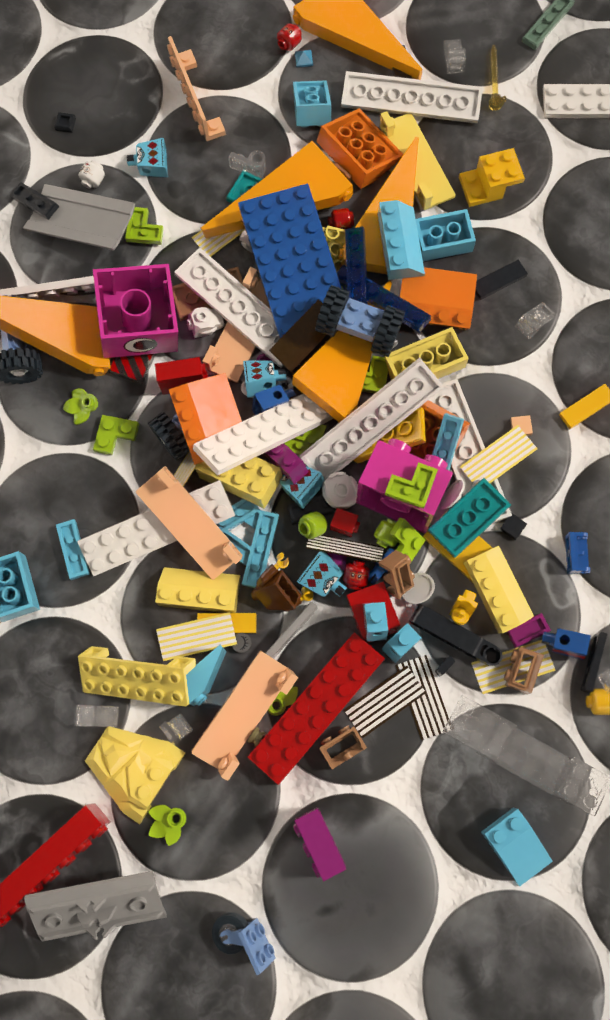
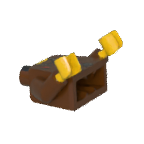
M279 553L276 557L277 563L271 564L257 579V585L252 590L251 596L254 601L260 600L268 610L289 612L290 610H295L298 605L302 604L303 600L311 601L314 595L313 591L305 586L301 589V595L283 570H278L279 568H286L289 564L288 558L280 561L284 558V553Z

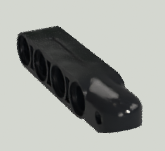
M422 604L417 605L409 620L411 624L488 666H496L501 662L502 652L500 648Z

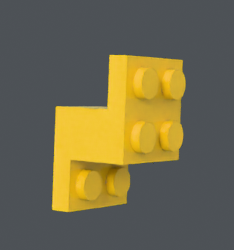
M514 148L480 156L476 169L459 174V180L469 207L503 199L507 186L523 183L525 180Z

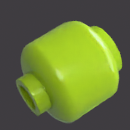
M317 511L311 512L300 518L298 529L305 538L314 539L326 532L327 521L321 513Z
M387 519V521L382 520L374 532L375 538L378 539L377 544L384 548L396 546L398 541L390 534L396 522Z

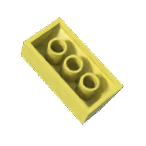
M453 327L390 353L389 357L384 356L391 380L418 358L423 360L437 379L466 368L469 359Z
M499 546L463 562L498 634L505 633L534 617Z
M164 567L158 582L155 603L164 607L236 613L241 575L221 573L212 580L205 571Z

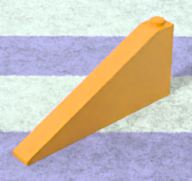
M303 0L293 6V20L304 31L390 70L394 67L412 76V79L421 80L423 69L363 0Z
M419 137L414 138L343 247L339 248L338 259H340L341 267L387 275L377 214L379 202L399 200L413 207Z
M311 141L203 225L201 230L207 239L245 229L238 207V202L308 183L316 209L321 210L348 201L353 195V185L320 148Z
M388 281L366 304L385 311L392 282ZM339 330L334 337H331L293 375L292 385L340 423L357 409L373 353L371 351L373 342Z
M0 296V330L86 374L103 376L111 368L110 358L103 357L96 306Z

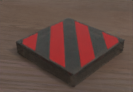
M156 354L114 357L108 372L143 385Z

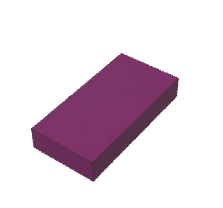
M540 613L523 624L507 631V634L514 648H517L543 635L544 632H550L551 629L543 614Z

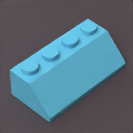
M399 200L379 202L377 214L388 280L425 276L414 207Z

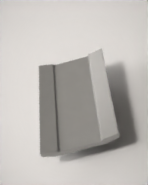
M44 184L41 194L56 202L59 208L49 220L33 211L30 220L26 222L23 229L115 250L133 215L135 204L124 200Z
M153 871L29 894L24 897L27 911L42 942L88 933L93 939L97 940V933L100 930L104 931L102 936L106 938L115 927L167 918Z

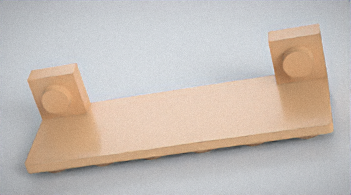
M168 37L169 44L167 49L170 54V62L172 67L177 69L175 70L177 79L182 83V91L187 95V103L189 108L192 107V114L195 122L197 121L199 124L198 129L201 136L204 135L206 141H210L226 135L220 117L206 121L186 73L187 70L197 67L191 49L178 53L172 37Z
M250 267L243 280V286L270 308L262 281L258 277L257 269ZM227 322L216 346L210 345L202 362L205 363L206 370L217 375L226 373L227 379L238 383L244 372L243 361L250 360L256 346Z
M166 466L136 490V494L212 580L233 563L237 564L242 559L243 555Z
M259 651L192 749V754L217 768L221 777L228 781L240 764L236 755L279 692L288 694L298 679L296 674L266 653Z

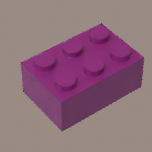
M316 807L295 819L296 824L293 827L298 838L302 836L304 839L303 849L308 858L312 856L314 861L312 868L317 878L321 877L324 882L345 871L346 864L319 808Z

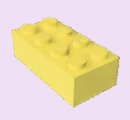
M258 457L248 460L218 476L205 462L197 464L195 468L199 478L209 483L220 480L224 490L265 509L283 477L279 467Z

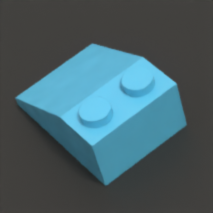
M327 81L293 82L296 125L301 127L317 125L321 127L331 122V100Z
M221 645L217 646L186 675L189 704L192 706H200L208 699L206 695L210 693L227 652Z
M513 807L481 831L484 838L519 886L553 862L532 827L517 808Z

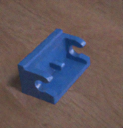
M569 532L565 535L567 574L590 573L587 547L588 533Z

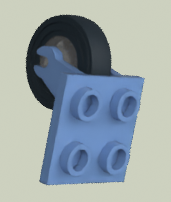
M228 912L221 915L215 921L212 928V938L216 947L226 954H236L245 948L256 975L261 974L276 959L274 948L268 942L265 929L258 918L247 922L240 914Z

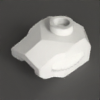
M201 307L189 313L187 326L189 330H192L194 338L212 335L213 332L224 327L223 317L214 309Z

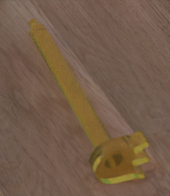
M492 45V94L489 100V108L491 110H499L506 102V96L501 98L500 94H498L497 49L495 45Z

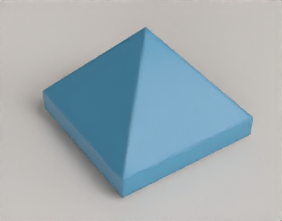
M311 50L295 51L296 67L313 66Z

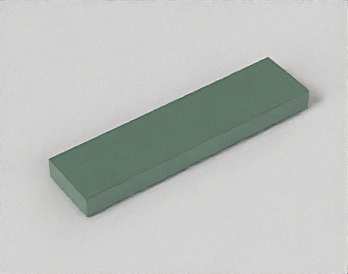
M554 0L525 34L522 42L536 50L572 8L575 1Z

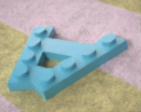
M242 499L232 505L236 515L216 525L243 555L240 562L246 566L242 585L255 588L257 579L267 568L279 514L262 511L257 505ZM243 522L247 523L255 529L252 545L249 546L229 531Z

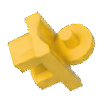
M465 590L463 596H458L449 613L454 623L464 625L469 621L478 605L474 601L476 593Z

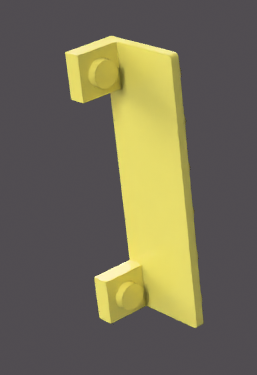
M387 111L381 113L380 128L382 132L403 154L414 138L419 137L414 193L423 210L455 198V192L413 115L407 113L394 119L389 116Z
M91 646L78 656L84 693L185 707L189 705L186 675L196 666L195 658L177 656L168 665L106 658L109 656L108 648Z

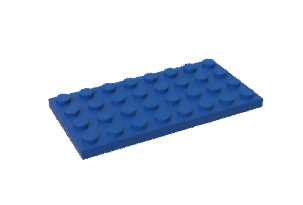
M308 183L238 202L279 339L318 299L323 303L331 285L341 288Z

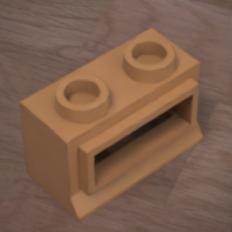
M395 550L381 560L379 566L390 571V573L384 576V580L392 585L387 588L388 594L400 600L404 593L414 587L413 579L415 575L410 570L411 559L409 556Z
M523 647L517 648V651L513 650L510 661L513 662L511 669H507L504 680H506L505 686L527 695L531 694L544 655ZM525 654L533 658L523 685L515 682Z
M348 725L338 731L340 734L338 737L333 739L330 736L321 742L323 746L320 747V750L331 769H334L367 748L355 727L350 729ZM352 734L357 743L331 759L327 749Z

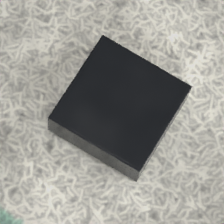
M58 112L54 126L55 130L72 133L76 121L75 115Z
M511 513L512 516L507 518L500 530L516 540L527 523Z
M451 656L447 657L435 670V673L439 677L444 675L455 663V660Z

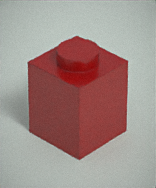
M336 508L330 530L352 537L353 533H357L361 522H358L359 515Z

